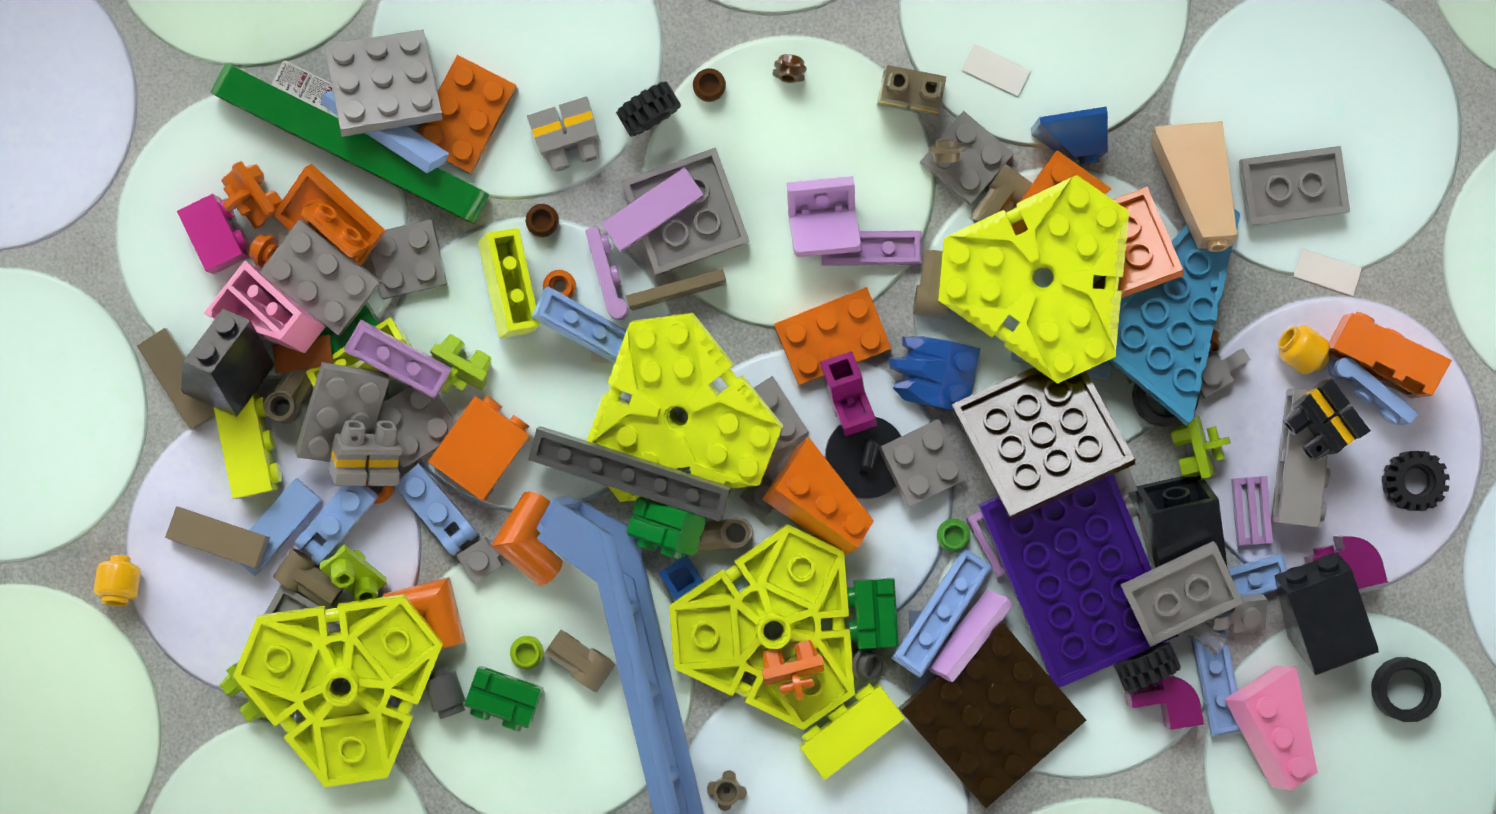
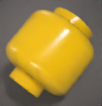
M1308 325L1288 328L1278 341L1280 359L1302 375L1310 374L1313 371H1320L1328 363V340Z
M122 555L110 556V561H104L97 565L94 594L101 598L102 604L127 606L129 601L138 597L141 578L140 568L131 563L130 557Z

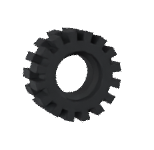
M665 81L650 86L648 90L645 89L639 95L630 98V101L625 102L622 107L618 108L616 114L629 136L633 137L637 134H642L645 130L652 129L653 126L668 119L671 114L678 111L677 109L681 107V103L668 82Z
M1409 451L1399 453V456L1390 459L1389 461L1392 463L1384 468V471L1387 473L1386 476H1382V482H1386V487H1383V491L1390 495L1387 499L1391 503H1396V507L1400 509H1407V511L1433 509L1438 506L1437 502L1444 500L1443 492L1449 491L1450 486L1445 485L1446 480H1450L1449 474L1444 473V470L1447 469L1446 465L1439 463L1440 458L1436 455H1430V452ZM1412 468L1421 469L1427 476V486L1419 494L1409 492L1404 485V476Z
M1164 642L1114 664V668L1125 691H1134L1140 687L1144 688L1149 684H1155L1181 669L1170 642Z

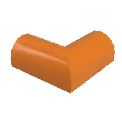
M528 491L524 492L492 542L491 547L534 583L542 586L548 584L556 577L562 567L563 560L538 540L540 532L537 530V527L550 501L538 493Z
M450 577L383 594V597L404 594L443 642L441 649L466 642Z

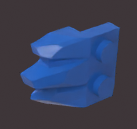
M908 336L902 337V345L908 350V354L905 357H888L890 369L904 375L903 380L895 383L893 387L904 401L953 411V403L971 396L981 348L937 338Z

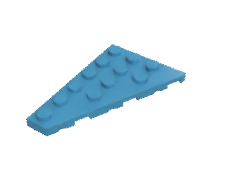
M1234 209L1237 229L1240 219V213ZM1186 224L1171 241L1182 265L1184 276L1121 298L1116 357L1108 361L1187 426L1194 418L1195 406L1201 389L1202 376L1207 363L1211 345L1210 341L1218 315V306L1223 293L1227 275L1226 271L1233 245L1219 252L1208 251V248L1198 249Z

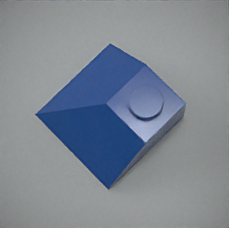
M1107 106L1039 117L1030 128L1032 136L1053 151L1058 150L1073 162L1079 161L1080 166L1100 162L1099 157H1103L1108 152Z

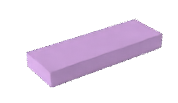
M684 167L601 224L619 251L622 252L704 197V195Z
M859 231L861 239V249L859 251L822 255V266L921 265L922 231Z
M360 320L344 348L346 353L434 399L451 372V367L363 320Z
M986 590L940 647L927 668L931 673L953 682L1014 604L1008 597Z

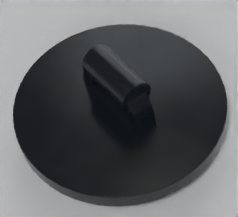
M876 417L877 426L848 436L844 435L841 425L837 426L831 433L825 447V459L856 498H877L889 493L896 487L880 454L879 447L901 437V434L892 424L879 417Z

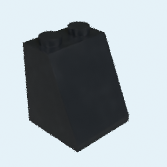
M225 309L221 310L183 361L181 383L183 394L235 417L240 414L275 366L251 320Z
M1201 475L1195 477L1180 476L1136 486L1137 491L1135 493L1140 515L1144 521L1156 568L1212 541L1216 543L1227 566L1219 499L1205 479L1201 478Z
M1338 552L1322 556L1312 562L1292 567L1287 571L1274 575L1287 637L1314 675L1379 652L1353 571Z

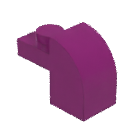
M852 351L821 361L820 365L826 390L844 435L848 436L877 426L876 417L865 393L863 377Z
M1333 536L1336 550H1334L1333 545L1322 546L1313 549L1314 555L1304 557L1306 564L1322 556L1338 552L1352 569L1358 589L1388 582L1379 552L1371 543L1362 538Z
M1169 675L1168 678L1159 680L1157 687H1154L1152 683L1147 687H1140L1137 690L1125 692L1126 703L1131 708L1161 704L1164 726L1170 730L1204 725L1198 694L1188 682L1174 675Z

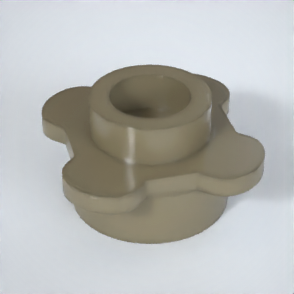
M951 139L937 140L936 146L928 147V150L933 154V162L935 163L960 161V152H964L962 145H956V140Z
M731 770L724 771L720 779L716 782L711 781L707 785L708 794L714 796L718 802V808L723 811L729 810L732 804L737 802L738 799L743 800L747 795L746 788L740 786L736 780L735 772ZM726 787L730 789L728 794L724 793V788Z

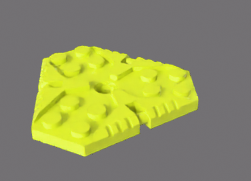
M1076 175L1017 203L1016 208L1006 213L1002 210L945 237L943 241L938 301L991 338L995 335L1005 342L1004 347L1056 383H1060L1116 357L1122 291H1118L1119 277H1123L1129 210ZM1024 219L1028 230L1015 235L1011 225ZM1039 268H1048L1053 274V281L1047 287H1039L1033 281L1034 272ZM1094 275L1106 276L1104 289L1093 288ZM1008 315L1020 322L1014 331H1011L1002 324Z
M686 313L635 320L629 323L608 380V384L611 385L608 393L602 396L586 441L682 471L683 467H690L692 475L730 486L733 489L761 484L783 425L743 375L738 378L730 369L734 363L695 314ZM718 377L727 385L721 392L713 383ZM623 391L632 395L630 402L620 398ZM674 407L684 409L688 415V421L678 420L673 412ZM608 486L620 502L634 501L636 498L641 497Z
M786 524L735 559L734 562L736 564L724 571L722 568L669 605L673 667L675 670L732 697L734 693L745 697V703L805 730L855 695L850 629L845 626V617L849 616L844 551ZM744 575L749 585L738 591L732 582ZM832 618V629L821 630V619ZM771 621H777L782 625V633L775 639H769L764 635V627ZM808 640L812 641L817 655H822L824 672L799 678L803 679L812 676L815 685L802 689L804 699L797 700L795 691L781 694L779 684L791 682L792 680L765 686L762 675L764 651L781 648L784 663L786 664L797 661L794 649L795 644ZM745 671L755 675L751 685L740 681Z
M404 594L339 603L337 608L332 609L318 606L315 608L258 615L233 677L274 727L278 724L286 731L284 739L325 788L388 778L413 718L411 710L414 704H419L443 642ZM340 621L341 631L329 632L328 623ZM337 678H344L349 681L351 688L347 692H338L332 687V681ZM391 695L401 699L398 707L388 704ZM297 709L305 717L298 723L291 717V714Z

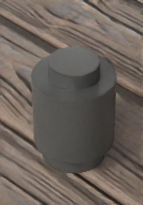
M447 667L432 671L425 688L433 712H437L439 719H443L465 711L463 702L466 700L456 671L449 672Z

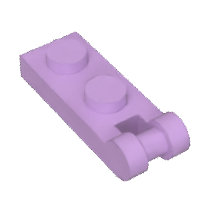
M598 226L586 229L585 233L607 311L613 319L623 320L628 316L629 308L625 301L618 297L616 285H620L621 280L617 266H610L607 253L612 252L608 234H601Z

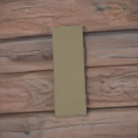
M723 269L626 295L630 310L632 309L633 311L723 286L726 283Z
M163 328L137 345L190 430L196 429L215 416L213 406L183 394L181 391L182 368L186 356L168 328Z
M178 506L175 508L165 536L167 539L256 569L260 568L270 540L268 536Z

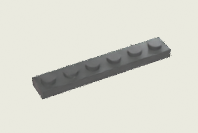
M542 426L536 428L528 458L529 461L719 522L723 519L731 491L730 486Z

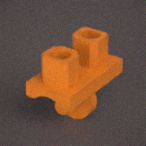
M240 161L233 164L232 170L221 180L225 186L223 190L229 197L224 201L223 206L226 211H232L237 208L242 217L246 216L254 229H257L266 223L276 211L282 199L273 190L267 193L263 192L259 185L264 181V174L257 164L245 166Z
M811 640L795 644L794 649L797 661L786 664L784 663L781 648L764 651L762 675L765 686L792 680L791 682L779 684L781 694L795 691L797 700L804 699L802 689L815 686L812 676L803 679L799 678L824 672L822 655H817Z

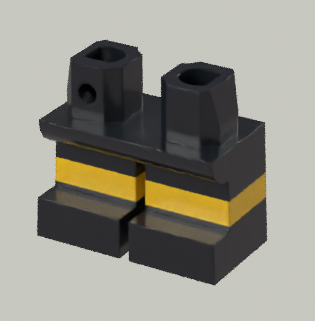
M1332 378L1322 380L1291 406L1294 409L1282 420L1283 424L1293 435H1297L1306 427L1314 435L1312 439L1302 445L1303 451L1311 461L1322 458L1327 454H1337L1345 446L1371 431L1353 406L1346 407L1350 402Z

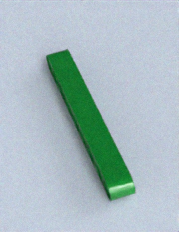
M228 63L224 64L210 91L216 97L474 225L489 197V194L439 168L425 173L365 133L342 137L337 117Z

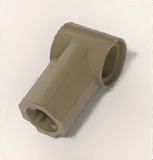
M1005 164L988 188L990 190L983 200L979 202L969 219L977 223L1002 210L1005 213L1010 211L1013 206L1016 207L1032 182Z
M925 250L920 285H917L914 297L913 314L941 319L947 318L949 308L938 301L943 251Z
M309 369L285 372L275 391L265 400L264 410L267 416L283 424L291 423L299 417L301 405L313 387L306 374V371ZM282 399H287L290 403L289 411L283 416H278L275 411L276 404Z
M740 517L722 519L720 522L716 520L706 521L703 533L699 536L700 543L697 552L743 547L750 542L753 536L752 526L748 520ZM733 523H739L745 528L746 536L741 542H734L728 535V529Z
M295 548L290 550L273 575L274 579L286 588L297 593L301 592L318 605L325 606V609H331L344 588H339L333 584L331 578L323 573L309 556Z
M562 629L544 653L573 673L572 676L578 682L594 692H598L616 666V663L606 655L592 647L589 649Z

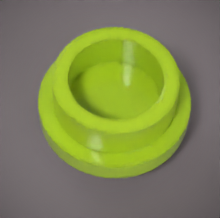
M533 636L519 637L511 645L510 658L521 669L535 668L543 659V646Z

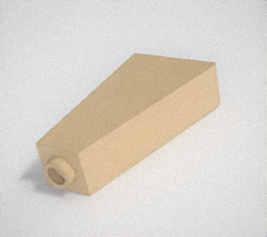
M1223 121L1155 126L1151 138L1152 147L1197 248H1208V251L1211 252L1228 249L1236 239L1237 229Z

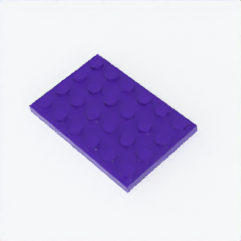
M1114 474L1010 521L998 496L978 504L1046 671L1059 688L1179 636L1177 634L1150 647L1123 592L1121 584L1151 571L1152 568Z

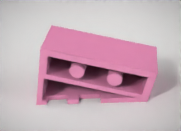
M244 261L203 314L215 320L221 310L225 309L251 320L261 339L306 353L325 326L259 273L260 269Z
M1276 665L1224 699L1271 787L1293 790L1318 773L1297 667Z

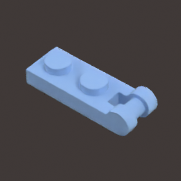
M1345 357L1330 362L1328 366L1329 375L1334 379L1344 378L1356 388L1354 390L1355 395L1368 404L1373 402L1381 409L1380 415L1393 425H1397V423L1399 425L1411 424L1419 414L1353 359Z
M420 463L399 479V486H394L452 556L461 551L460 546L468 539L472 541L479 535L476 528ZM455 522L460 529L451 536L446 528Z
M367 485L341 486L306 530L295 540L294 545L300 550L305 549L312 555L311 560L320 566L319 563L331 555L379 496ZM318 533L327 540L323 546L314 540Z

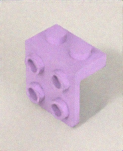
M853 176L786 183L793 250L797 257L856 252L861 249V239L855 211V184Z

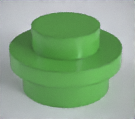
M947 519L938 527L937 541L943 549L950 552H958L968 545L970 530L966 523L959 519Z

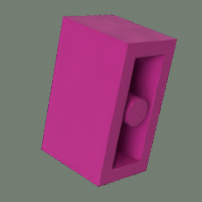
M213 193L178 210L177 213L205 271L216 274L249 258L246 248L250 245L244 232L241 229L236 230L231 218L235 217L234 211H226L223 203L226 199L222 200Z

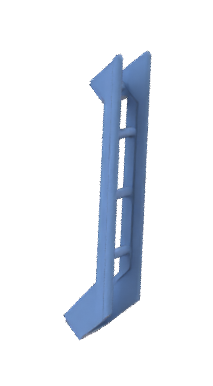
M571 496L552 498L537 527V530L541 533L538 540L598 583L653 814H704L641 547L637 546L638 539L628 536L626 533L628 524L603 513L580 499H575Z

